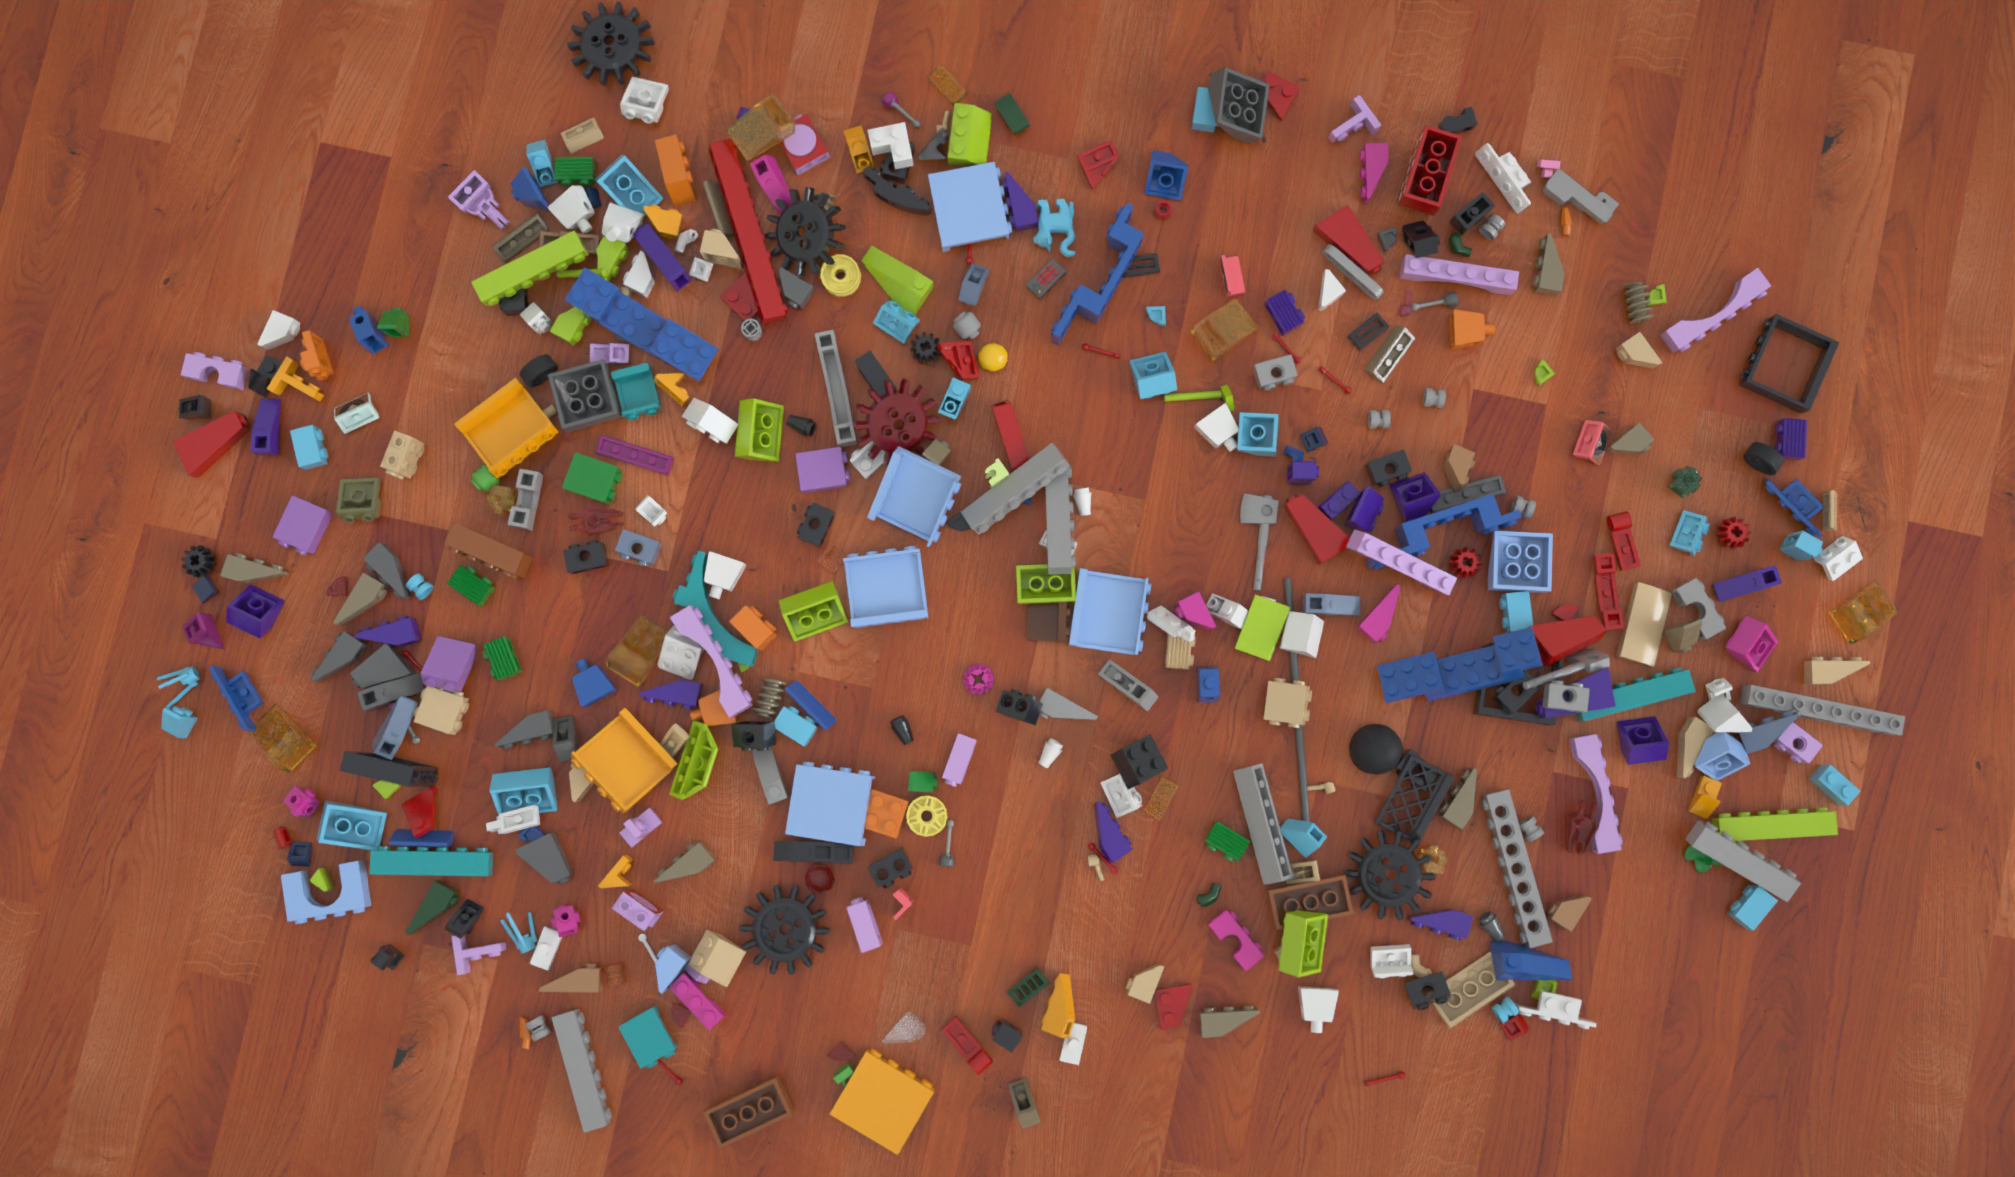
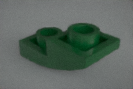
M1010 93L994 102L995 107L1014 136L1030 126Z

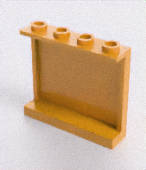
M516 377L454 423L489 468L488 470L497 479L505 475L513 466L521 463L529 454L537 451L542 444L551 440L558 433V430Z
M626 708L621 710L618 717L580 749L571 753V763L577 769L581 768L585 772L584 777L591 784L594 782L599 787L597 789L604 798L607 796L612 801L610 803L617 812L621 811L623 814L674 771L678 764Z
M873 1048L872 1050L867 1049L832 1108L830 1115L898 1155L935 1089L932 1087L933 1084L925 1079L921 1081L916 1078V1074L911 1070L905 1069L904 1071L899 1068V1064L892 1059L887 1061L881 1057L882 1054Z

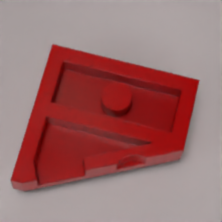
M1267 70L1261 80L1270 84L1267 103L1277 113L1278 119L1282 121L1300 88Z
M1112 140L1077 155L1091 189L1095 188L1119 158Z
M744 272L720 296L743 321L753 319L758 314L747 275Z
M972 341L940 343L937 345V349L960 381L975 380L980 377Z
M434 785L401 804L412 834L416 838L434 829V814L436 812L434 800L435 794L438 793V789Z
M1191 984L1155 990L1154 994L1161 1030L1181 1027L1192 989Z

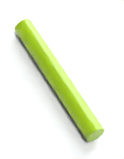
M583 269L557 271V277H579ZM589 269L599 276H606L607 274L606 269Z
M1221 390L1164 394L1165 402L1222 398Z

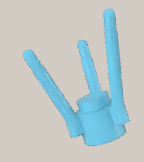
M188 666L182 670L157 677V680H163L179 675L159 685V689L181 681L183 685L188 684L166 708L173 706L189 690L198 685L197 681L200 680V675L194 666Z
M507 912L506 917L516 936L503 919L500 922L516 944L517 949H520L521 954L536 948L534 942L538 941L535 935L532 913H528L531 937H529V934L521 936L514 920Z

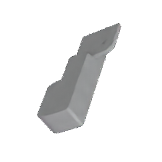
M1560 169L1552 175L1542 189V192L1559 206L1569 201L1601 225L1609 221L1613 216L1612 213L1619 205V203L1604 192H1600L1596 197Z

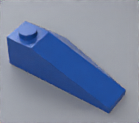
M1510 941L1489 942L1496 980H1572L1569 961Z

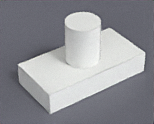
M547 926L543 928L530 964L547 971L550 970L562 937L559 938L557 930Z
M1074 1022L1070 1037L1064 1038L1060 1061L1079 1065L1087 1025Z

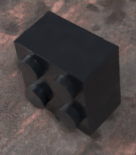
M1151 734L1111 754L1128 789L1168 769Z

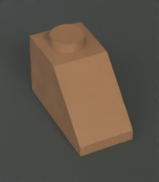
M1582 895L1558 900L1549 906L1546 918L1563 929L1572 932L1592 898Z

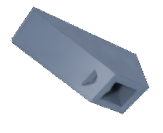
M1306 593L1302 596V613L1360 616V597Z
M402 695L398 697L372 741L374 754L392 760L418 705L417 701Z
M1789 710L1781 713L1782 716L1775 719L1773 716L1762 719V723L1754 725V722L1748 723L1753 728L1752 732H1739L1747 754L1768 748L1799 717V711Z

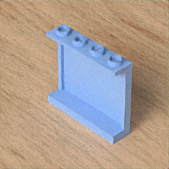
M995 162L928 174L943 252L950 251V247L1001 237H1006V240L1009 239V233H1012L1010 221H1006L1005 215H1008L1007 203L1003 204L1002 201L1005 193L1003 185L999 186L998 179H1001L999 167L996 168Z
M898 447L892 454L867 518L874 521L879 517L927 540V547H930L933 542L936 543L939 539L941 532L938 530L940 526H944L948 518L945 515L946 511H950L955 500L952 497L954 493H958L961 487V483H959L961 476Z
M915 546L904 547V551L887 549L885 553L878 554L877 551L866 552L865 556L849 554L847 558H843L852 628L929 618L920 549H916Z
M1080 568L1068 646L1137 656L1138 651L1142 652L1143 640H1140L1141 632H1145L1146 627L1143 615L1147 614L1149 602H1145L1146 595H1150L1151 583H1148L1149 578L1141 579Z
M803 761V765L796 764L785 834L865 846L866 838H863L871 783L872 779H875L876 776H870L869 771L859 770L858 774L851 773L852 769L840 767V771L833 770V766L824 764L821 765V768L814 767L815 763Z

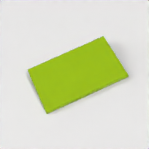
M1255 594L1235 649L1270 661L1291 607Z

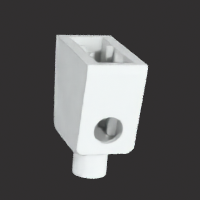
M571 186L548 206V209L567 229L579 228L583 234L592 230L588 219L594 215V210L582 186Z
M609 203L603 220L602 234L611 242L615 240L629 242L634 237L633 234L636 233L637 228L643 225L644 214Z
M1226 403L1196 423L1194 428L1214 448H1218L1222 444L1225 445L1229 452L1237 448L1238 444L1233 436L1238 433L1239 429Z
M709 551L704 582L712 585L709 596L720 599L723 589L732 592L745 570L746 564Z
M1298 986L1302 1019L1311 1021L1310 1032L1322 1033L1323 1022L1333 1021L1339 990L1336 988Z

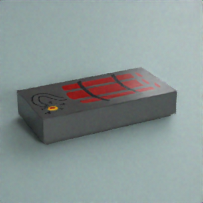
M1051 259L1026 287L1041 299L1066 271L1055 260Z

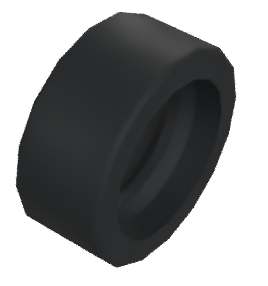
M544 354L527 363L521 369L519 375L527 387L532 388L549 379L548 374L555 373L558 367L550 355Z
M1753 442L1743 455L1748 465L1766 475H1775L1784 463V458L1778 451L1760 442Z

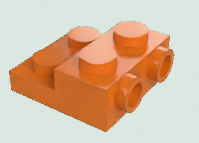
M310 330L302 332L304 338L302 339V344L305 350H307L300 353L302 369L309 372V376H316L318 381L327 379L329 375L334 373L323 338Z

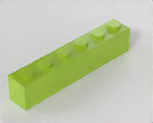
M572 231L471 283L480 301L486 306H493L499 302V299L505 296L511 297L517 293V290L521 288L527 289L533 286V282L539 279L545 280L551 276V273L563 271L568 268L567 265L573 262L579 263L583 261L588 253L579 235Z
M1828 807L1815 808V812H1809L1808 809H1796V813H1789V810H1776L1777 814H1770V811H1757V815H1750V812H1739L1738 816L1731 817V813L1718 814L1719 817L1712 818V824L1718 828L1716 831L1720 833L1723 831L1727 832L1733 837V841L1838 835L1836 811H1828Z

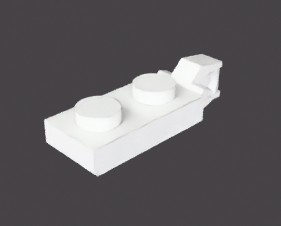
M1159 606L1147 613L1148 620L1174 638L1180 636L1188 643L1194 640L1195 630L1163 606Z
M532 805L501 813L496 817L497 821L486 823V828L491 833L498 831V834H507L540 825L538 806Z

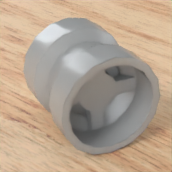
M1492 213L1487 218V222L1481 225L1479 232L1485 238L1494 240L1498 235L1497 232L1502 230L1506 223L1500 216Z
M747 319L742 323L741 331L747 340L757 341L761 338L762 328L755 319Z
M1425 388L1422 400L1423 406L1430 407L1435 405L1436 408L1442 409L1445 404L1446 390L1439 389L1435 391L1432 388Z
M1383 409L1382 411L1369 410V429H1375L1376 427L1388 429L1390 427L1389 409Z
M1517 495L1513 500L1510 513L1520 510L1524 518L1530 519L1534 513L1536 501H1527Z
M1530 816L1519 823L1521 831L1525 834L1524 838L1528 843L1544 834L1543 829L1535 825L1537 820L1534 816Z
M544 1015L525 1024L532 1033L533 1042L551 1033L550 1028L545 1024L546 1019Z

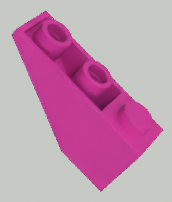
M1365 143L1363 149L1359 152V161H1362L1360 180H1363L1360 196L1363 198L1364 204H1367L1389 162L1388 143Z
M765 154L751 162L750 165L757 181L778 213L781 214L782 210L775 201L776 199H782L790 205L792 201L789 188L775 157Z

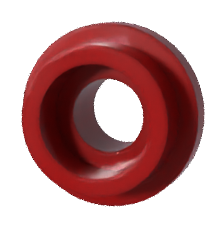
M1161 200L1156 203L1154 207L1156 217L1167 219L1172 215L1173 207L1170 202ZM1165 208L1167 212L1161 213L1160 209Z

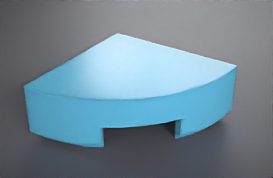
M1165 306L1146 307L1147 315L1152 322L1160 326H1166Z

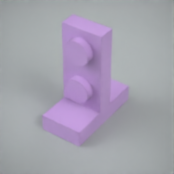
M1360 95L1354 98L1350 105L1357 115L1331 132L1329 140L1332 144L1336 141L1341 142L1349 136L1348 133L1353 130L1356 132L1364 125L1371 135L1378 132L1381 127L1380 122Z
M650 807L639 817L628 819L624 823L626 828L620 834L630 847L633 848L663 822Z
M455 935L451 936L457 975L471 972L469 959L470 961L481 959V955L489 954V957L499 956L501 951L507 950L506 942L467 949L465 935L462 939Z

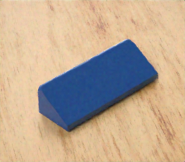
M795 681L785 688V691L824 730H828L837 721L799 681Z
M397 829L390 838L389 844L448 847L453 845L454 832L431 830L416 838L411 830Z

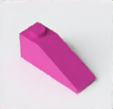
M1399 584L1394 585L1356 627L1372 643L1381 642L1388 635L1386 631L1390 628L1401 587Z

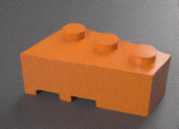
M677 134L655 140L665 186L674 207L696 201L691 183L693 178L690 170L688 171L687 167H690L687 156L683 154L686 152L683 141L679 142Z

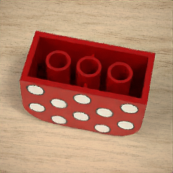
M1425 125L1414 146L1397 205L1431 216L1437 213L1445 195L1462 136Z

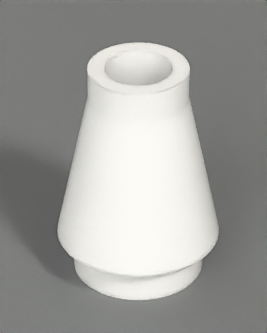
M1089 488L1074 490L1073 497L1080 516L1091 514L1092 492L1089 491Z
M1049 738L1045 742L1038 763L1049 768L1051 763L1063 751V745Z

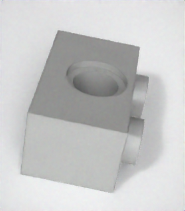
M1291 354L1255 364L1252 368L1259 390L1269 391L1276 388L1275 385L1283 384V386L1294 383L1293 380L1298 376ZM1277 370L1280 373V377L1274 378L1271 375V371Z
M1554 680L1550 684H1545L1542 708L1579 713L1587 712L1589 688H1583V684L1571 683V686L1563 685L1564 682ZM1564 691H1567L1570 695L1568 701H1565L1562 697Z

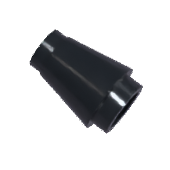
M790 415L786 422L788 426L805 437H811L816 429V422H813V419Z
M901 715L890 721L891 729L903 745L914 741L908 718L905 719L904 715Z

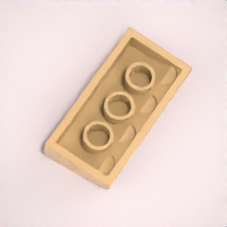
M1640 582L1633 584L1624 620L1625 629H1622L1616 653L1617 658L1654 667L1672 593Z
M1490 951L1446 981L1451 993V998L1448 999V1002L1440 1005L1433 1003L1432 1005L1446 1026L1451 1029L1513 988L1515 983L1513 980H1496ZM1431 990L1430 992H1428L1426 994L1427 997L1432 996L1434 994V991Z

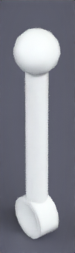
M640 934L638 937L639 941L644 943L656 963L658 959L646 940L647 936Z

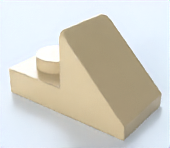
M675 723L669 729L660 745L674 758L685 747L686 741L690 736Z

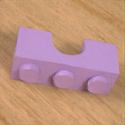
M194 352V355L186 353L181 376L190 380L207 383L209 375L213 371L218 370V384L243 391L249 369L242 366V362L236 360L225 362V359L213 356L211 359L206 358L205 354Z

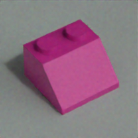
M1199 592L1175 604L1176 609H1174L1176 616L1187 624L1207 631L1216 627Z
M1746 616L1739 623L1734 635L1728 639L1725 648L1732 657L1758 673L1777 645L1778 640L1766 623Z

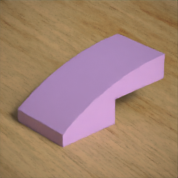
M590 344V363L604 359L608 364H628L629 344Z

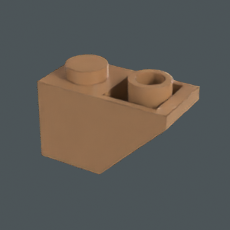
M1453 444L1449 449L1442 468L1453 490L1458 492L1469 481L1467 474L1474 467L1475 460L1473 458L1475 452Z

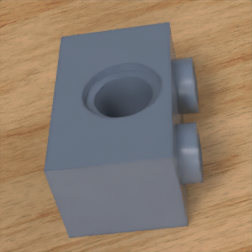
M623 529L615 551L620 553L619 557L630 560L632 557L638 559V564L648 567L649 564L655 565L662 543ZM641 544L642 551L639 554H635L634 547Z

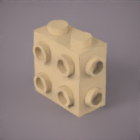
M394 430L380 467L386 469L385 473L401 480L404 477L411 479V476L417 470L416 463L418 458L423 455L424 443Z
M1274 678V682L1268 681L1264 720H1269V724L1280 725L1281 722H1286L1288 727L1294 728L1305 725L1310 717V710H1307L1308 702L1312 700L1310 686H1305L1303 681L1293 680V684H1288L1286 679Z
M427 686L421 693L420 698L422 700L420 706L415 709L414 722L450 735H456V732H459L462 727V716L469 708V698L463 697V692H449L443 688Z

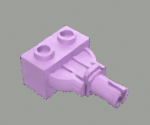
M475 170L448 196L464 213L479 216L485 221L487 218L482 214L483 212L501 230L505 226L499 220L505 225L510 223L491 205L493 203L497 208L499 207V204L494 199V194L491 190L492 186Z

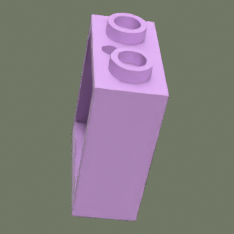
M958 733L942 778L946 779L945 783L955 787L957 783L962 784L977 740Z
M859 897L850 901L851 905L847 907L861 953L880 947L883 941L869 899L864 900L863 897Z

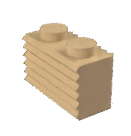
M1170 634L1167 635L1165 668L1189 670V666H1193L1194 655L1190 654L1191 647H1195V636L1194 640L1188 643L1180 636L1174 638Z

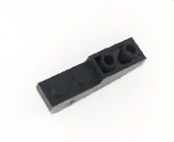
M867 166L862 171L864 178L874 185L872 188L873 194L883 202L909 213L929 215L931 213L930 203L923 197H917L915 195L916 192L908 185L905 187L900 184L896 189V185L890 180H884L881 177L882 174L877 169H871Z
M774 841L773 861L852 864L853 845L829 842Z

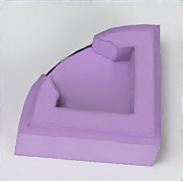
M688 964L684 968L695 981L707 984L710 978L698 973Z

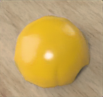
M996 343L986 344L977 354V362L980 367L991 372L1004 368L1008 359L1006 349Z

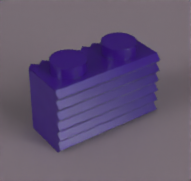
M1286 289L1270 297L1264 303L1266 310H1268L1282 336L1304 324L1303 319H1305L1302 310H1297L1294 305L1295 299L1293 295L1287 293Z
M1792 418L1779 420L1775 426L1777 442L1774 445V449L1784 459L1801 460L1806 458L1807 420Z
M1292 461L1287 466L1288 485H1309L1319 477V466H1316V461Z
M1347 481L1324 501L1318 509L1332 521L1360 496V492L1350 481Z

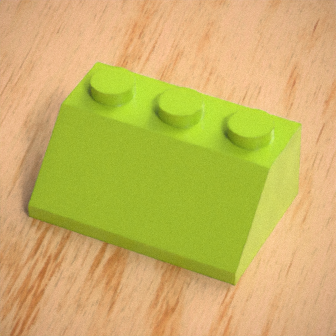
M954 104L948 165L969 167L986 163L992 113L974 105Z
M758 399L740 400L735 457L748 460L779 462L783 405Z
M1048 564L1016 566L1018 604L1076 601L1074 567H1072L1071 574L1048 575Z
M833 581L779 600L782 616L794 642L848 623Z
M1307 911L1286 913L1284 933L1281 940L1282 949L1279 957V971L1296 977L1321 972L1328 914Z

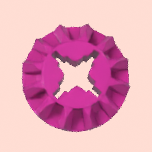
M972 665L964 673V686L972 694H985L993 686V673L985 665ZM983 672L982 680L985 685L977 683V685L973 686L975 679L972 674L979 676Z

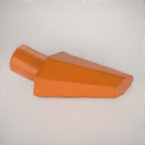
M1562 207V235H1570V227L1573 225L1568 207Z
M519 1017L520 1037L523 1038L522 1048L529 1049L532 1033L525 1025L528 1023V1020L525 1017Z

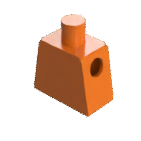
M1453 310L1449 314L1451 349L1479 345L1485 341V335L1495 334V324L1485 323L1484 314Z
M720 690L699 699L700 709L690 711L692 721L703 720L704 724L708 727L739 722L737 715L729 718L719 702Z

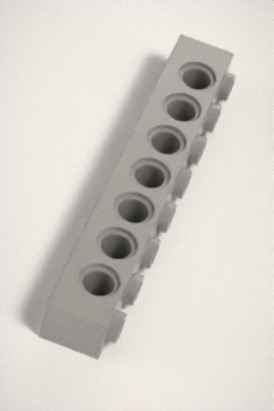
M1755 685L1742 686L1739 705L1777 713L1789 710L1799 711V717L1889 736H1902L1905 716Z
M1502 789L1482 795L1481 805L1488 815V819H1486L1489 830H1492L1494 836L1492 844L1498 850L1499 856L1497 861L1500 868H1503L1504 871L1503 882L1510 892L1508 900L1510 905L1514 906L1515 914H1513L1516 925L1520 927V941L1528 948L1552 943V937L1509 789ZM1498 806L1503 810L1500 817L1495 814V809ZM1503 825H1506L1508 828V833L1505 836L1500 832ZM1509 844L1513 846V852L1510 855L1506 852V847ZM1514 863H1517L1519 870L1514 874L1511 867ZM1520 882L1524 884V890L1521 893L1517 891V885ZM1528 901L1530 908L1528 911L1524 912L1522 909V905L1524 902ZM1533 920L1535 922V928L1532 931H1530L1528 929V923Z

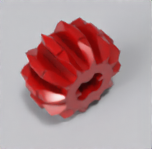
M1736 517L1726 518L1722 521L1723 524L1717 526L1721 530L1716 532V535L1721 536L1718 542L1724 541L1723 547L1725 548L1729 546L1732 550L1737 549V547L1741 548L1744 547V542H1749L1750 540L1746 536L1751 534V531L1746 530L1749 524L1743 525L1742 518L1738 520Z
M1465 546L1463 550L1458 548L1456 553L1450 555L1454 559L1449 561L1450 565H1454L1450 571L1457 570L1456 577L1462 575L1463 579H1467L1469 575L1473 578L1475 577V572L1481 571L1478 566L1482 565L1483 562L1477 561L1481 555H1474L1476 549L1473 548L1469 551L1468 546ZM1468 560L1469 564L1464 566L1462 562Z

